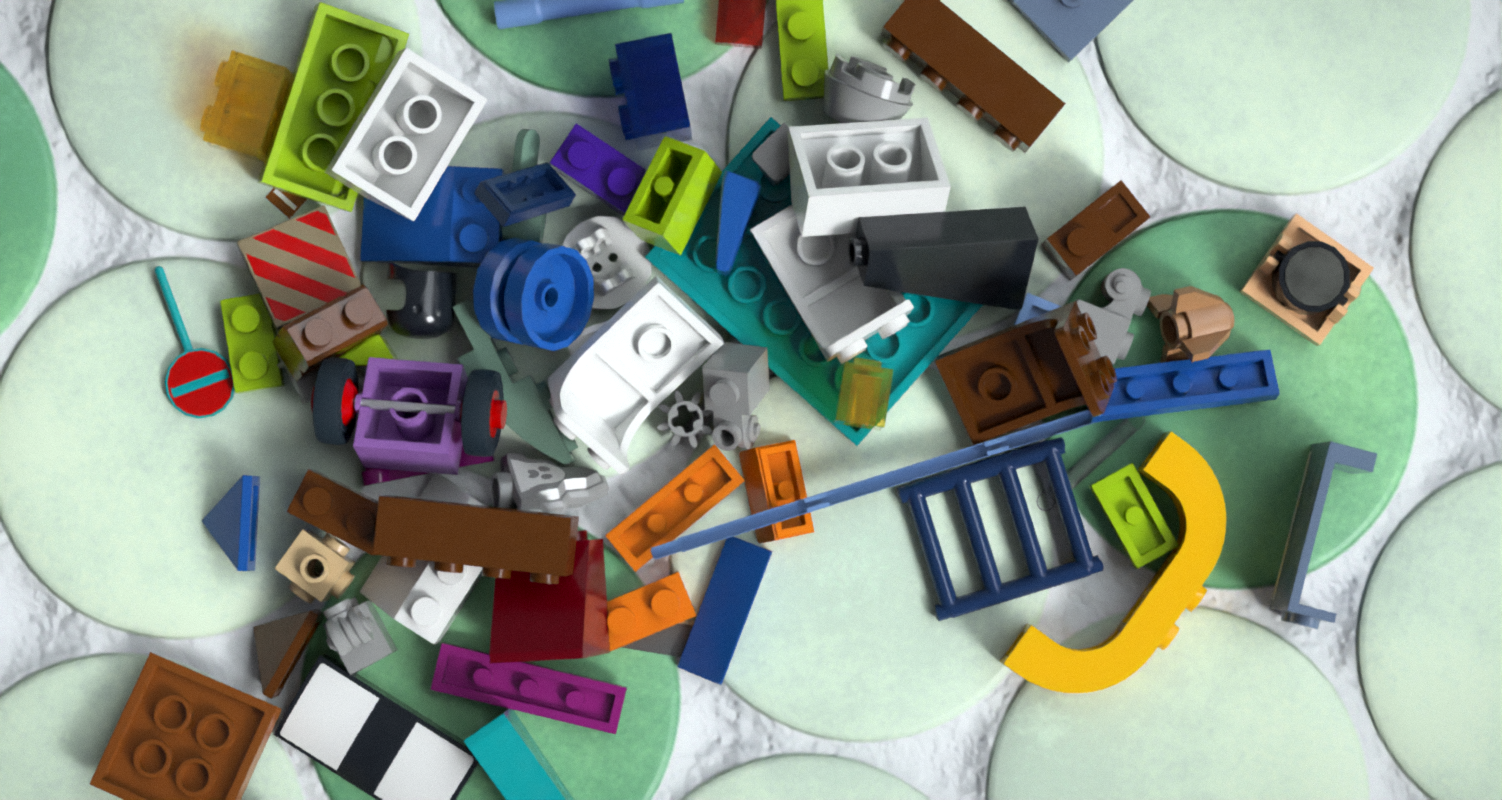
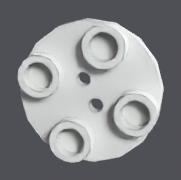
M597 216L580 222L567 234L562 246L577 250L588 262L594 280V301L592 306L594 310H614L624 306L647 284L652 275V264L645 258L650 252L647 242L640 240L624 221L618 217ZM611 254L618 256L616 262L609 261ZM595 264L602 266L600 272L593 271Z

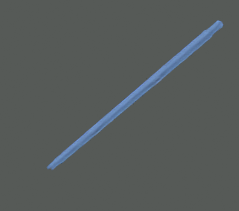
M1088 410L692 533L677 540L652 547L651 553L656 560L681 551L685 552L1093 423H1090Z

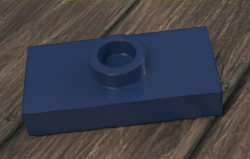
M548 162L481 181L474 193L503 227L569 207L576 196L574 191Z

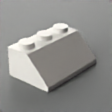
M408 48L400 50L395 55L325 170V173L363 197L414 221L488 99Z
M928 118L788 127L791 200L802 237L856 233L859 217L945 212L951 186Z
M438 473L434 474L420 496L421 499L489 506ZM382 556L361 588L360 593L394 620L432 644H437L441 642L481 579L482 567L464 565L463 573H450L434 570V561L416 559L415 568L386 565L387 556Z

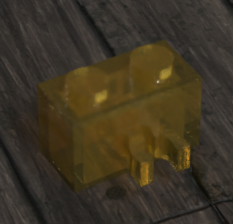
M232 50L229 60H222L216 73L215 87L219 88L214 106L208 105L202 116L200 131L205 133L203 141L211 147L264 163L292 73L284 66Z

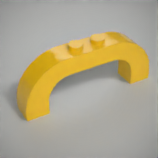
M1172 431L1165 432L1137 471L1164 490L1173 501L1179 517V534L1177 538L1179 546L1172 550L1116 630L1103 642L1084 649L1066 648L1054 642L1034 626L1026 624L999 661L1025 680L1042 688L1063 693H1088L1116 685L1141 668L1157 647L1165 650L1180 629L1175 625V622L1185 609L1192 612L1205 596L1207 589L1202 585L1215 567L1224 544L1226 507L1219 482L1208 463L1192 446Z

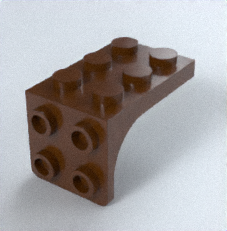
M1076 301L940 354L935 359V364L973 445L1078 406L1087 405L1093 417L1104 414L1114 389L1113 383L1117 382L1116 372L1111 360L1107 355L1101 357L1094 342L1097 339V331L1092 318L1087 312L1081 314Z

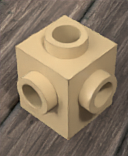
M302 529L274 568L292 581L288 588L310 604H312L315 598L320 602L328 601L332 595L339 599L355 577L349 572L355 561L346 556L350 548L329 533H326L322 539L310 529ZM318 560L324 566L321 576L315 572V564Z

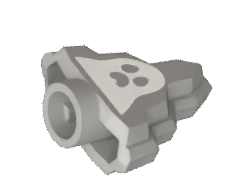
M507 453L501 457V472H494L491 479L493 507L563 514L567 508H578L608 495L609 489L605 476L599 475L597 470L585 467H559L549 460L527 459L522 453Z

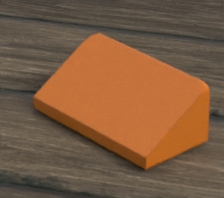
M795 440L740 451L739 458L751 515L807 498ZM810 512L755 529L756 539L760 544L814 532Z

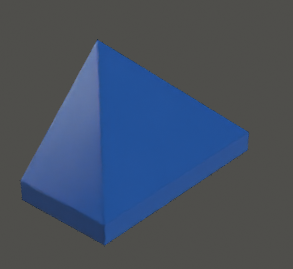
M242 475L202 520L237 571H255L260 476Z

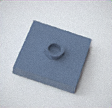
M1134 0L1008 1L1070 62Z

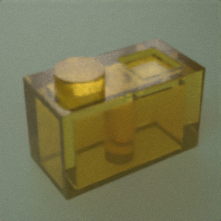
M854 358L853 363L845 362L841 371L833 423L879 431L885 428L894 369L881 368L882 362L870 359Z

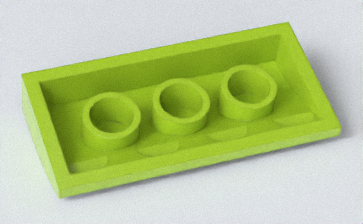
M322 2L317 3L314 7L257 183L340 210L352 212L358 193L326 174L325 170L398 51L405 49L409 33Z

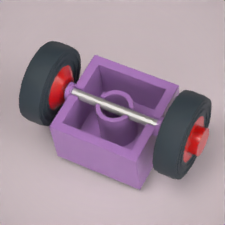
M369 357L363 392L361 394L359 393L355 363L346 358H326L319 368L311 395L314 432L317 440L321 443L333 445L346 444L352 435L356 415L359 414L353 447L361 463L366 468L458 475L462 445L464 452L468 455L479 457L493 456L499 442L501 429H504L507 417V403L504 400L503 383L500 373L494 370L476 369L472 370L469 377H467L464 366L461 364Z

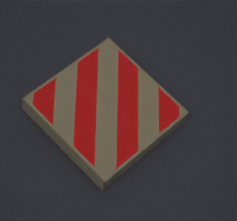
M325 205L237 241V247L275 330L340 296L344 297L347 292L361 286Z

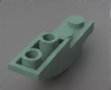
M468 299L454 306L453 309L474 349L457 358L459 363L464 366L467 377H469L472 370L476 369L499 372L503 383L504 400L507 403L505 424L523 440L551 458L565 465L576 461L571 451L577 449L578 445L575 439L571 440L565 436L554 423V417L550 411L553 407L549 402L551 394L545 380L536 384L534 378L528 375L514 382L512 375L519 372L507 347L498 350L493 338L481 328L474 311V302Z

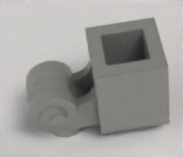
M1125 268L1114 270L1102 281V294L1109 301L1106 307L1100 308L1080 299L1076 300L1081 314L1087 312L1093 320L1097 331V339L1094 342L1101 357L1107 355L1113 365L1116 358L1125 359L1134 338V334L1127 331L1133 314L1142 316L1151 295V290L1141 285V280L1137 274Z
M724 342L702 367L705 410L713 411L712 428L714 430L712 432V439L717 447L725 451H731L737 446L742 449H750L753 447L761 429L758 417L751 415V413L770 390L767 347Z
M356 597L350 600L348 598L323 612L327 619V622L323 624L328 637L326 641L331 650L334 649L335 652H338L350 675L363 670L398 650L371 601H365L359 605Z

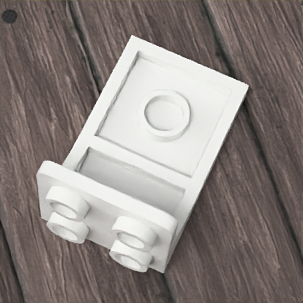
M793 205L750 229V232L827 362L837 357L840 363L843 364L866 350L865 348L868 346L864 340L879 333L883 340L901 330L910 322L906 316L914 308L910 299L906 300L899 291L864 286L858 268L851 266L848 256V243L850 238H855L856 233L802 237Z
M655 276L547 378L551 394L549 402L554 408L556 415L553 419L554 423L569 439L574 440L578 437L589 446L587 449L588 453L599 466L605 470L612 467L619 474L623 475L630 468L627 459L629 444L641 423L665 398L724 344L722 336L662 280Z

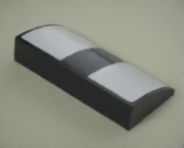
M327 654L319 656L273 734L376 800H457L479 765V762L462 739L359 674L350 675L343 664Z

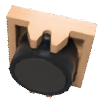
M1296 213L1291 217L1239 292L1315 346H1319L1332 327L1348 312V306L1357 299L1361 292V286L1374 267Z

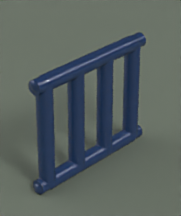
M1062 437L1036 443L897 488V495L902 500V503H908L939 604L934 605L936 609L935 617L938 621L955 618L1053 588L1104 570L1102 561L1098 555L1093 556L1061 456L1066 453L1065 442ZM1042 461L1044 462L1075 560L1047 569L1016 471L1017 469ZM997 475L1029 573L1027 576L1004 583L1001 582L971 483ZM952 489L984 588L959 597L956 596L926 497Z

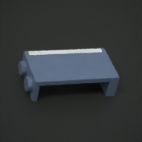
M1332 441L1311 444L1270 605L1272 609L1283 611L1281 621L1318 629L1320 621L1335 623L1336 613L1302 605L1299 602L1333 469L1350 474L1371 473L1374 469L1377 453Z

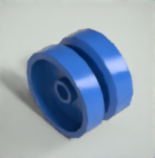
M520 238L500 241L487 252L477 270L473 288L474 311L481 328L491 338L551 351L568 347L581 335L591 315L594 301V280L588 262L577 250L561 245L542 244Z

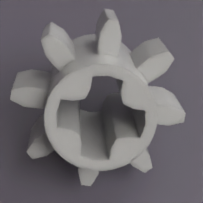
M675 391L677 402L671 408L662 404L659 406L662 412L668 414V422L661 423L657 428L659 431L671 429L675 433L671 439L672 446L675 447L681 437L689 438L692 447L696 448L697 440L695 436L700 431L712 435V429L704 425V417L711 416L713 411L705 409L701 411L698 407L701 393L697 392L690 402L683 401L681 393ZM681 407H687L690 413H699L700 419L693 422L694 430L686 433L682 426L674 427L673 420L679 417L678 409Z

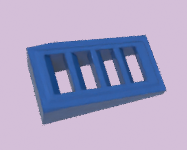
M726 170L722 177L715 260L717 273L723 276L730 275L761 192L759 182Z

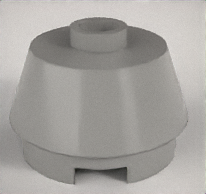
M836 54L830 70L824 71L823 112L840 123L899 120L913 106L910 99L916 85L908 78H902L900 84L893 81V75L886 72L887 68L852 56L848 62L845 60V57Z

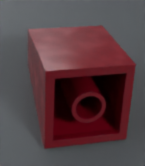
M587 530L577 531L573 574L559 576V584L529 581L530 572L511 570L510 579L495 578L489 651L490 664L582 659L610 653L603 539L588 540Z

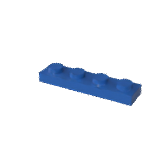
M1271 349L1212 356L1195 362L1187 359L1114 368L1117 382L1113 383L1114 389L1104 414L1093 417L1089 408L1088 413L1090 423L1276 400L1280 393Z

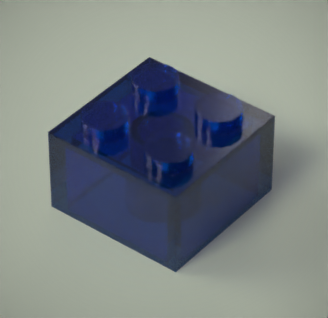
M672 33L615 44L617 58L608 59L616 95L625 93L627 104L618 106L625 140L634 139L637 151L659 147L664 135L680 142L693 140Z

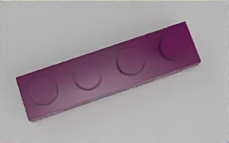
M443 642L430 690L616 734L628 687L527 662L490 664L489 653Z

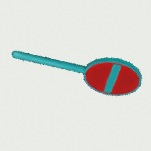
M157 266L154 271L184 353L177 356L167 370L165 379L167 396L173 406L186 416L195 418L215 416L226 409L234 397L235 389L231 365L225 357L216 351L205 348L193 349L164 269L161 266Z

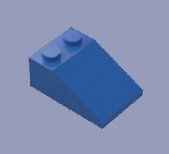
M447 166L414 221L364 197L360 261L479 268L487 252L504 240L502 238L503 226L474 193L481 181L505 175L506 173L500 168Z

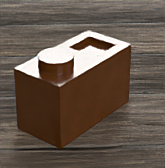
M1120 180L1049 236L1041 245L1071 281L1151 218V216L1123 181Z

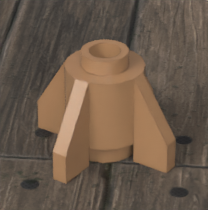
M1193 286L1175 289L1173 295L1161 294L1152 296L1147 303V307L1153 315L1160 319V331L1166 345H1163L1160 363L1187 359L1195 362L1208 359L1229 338L1231 329L1234 327V314L1230 305L1224 302L1220 296Z

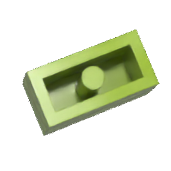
M664 135L622 220L640 240L681 256L722 171L706 151Z

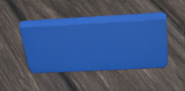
M734 536L726 539L677 666L678 668L722 685L773 551Z

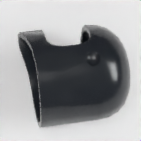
M388 262L387 279L402 280L406 285L404 307L400 310H386V319L391 329L401 336L414 339H431L445 334L450 329L454 320L455 311L453 307L455 306L457 273L411 270Z

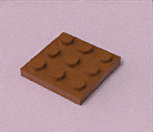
M150 652L90 781V785L124 800H241L282 709Z

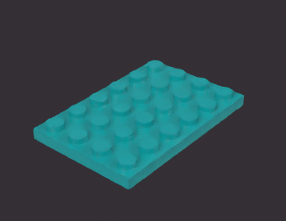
M770 117L722 170V174L681 256L654 246L645 258L741 344L767 347L768 368L857 447L983 305L900 292L906 300L910 299L914 306L910 314L906 315L910 321L907 326L883 340L879 333L872 335L864 340L868 346L865 348L866 350L843 364L840 363L837 357L827 362L750 232L751 228L792 205L790 174L778 186H773L752 159L753 152L781 126L775 119ZM725 170L757 181L761 187V192L730 275L727 274V276L718 274L715 264L722 177Z

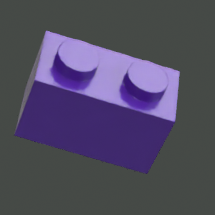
M577 123L549 162L556 172L622 216L625 215L647 171Z

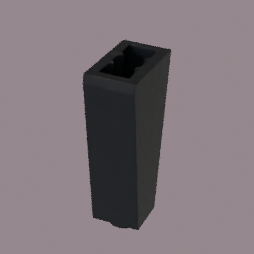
M1026 207L859 217L856 236L849 239L848 256L851 266L858 268L863 285L867 287L1007 309H1022L1039 238Z

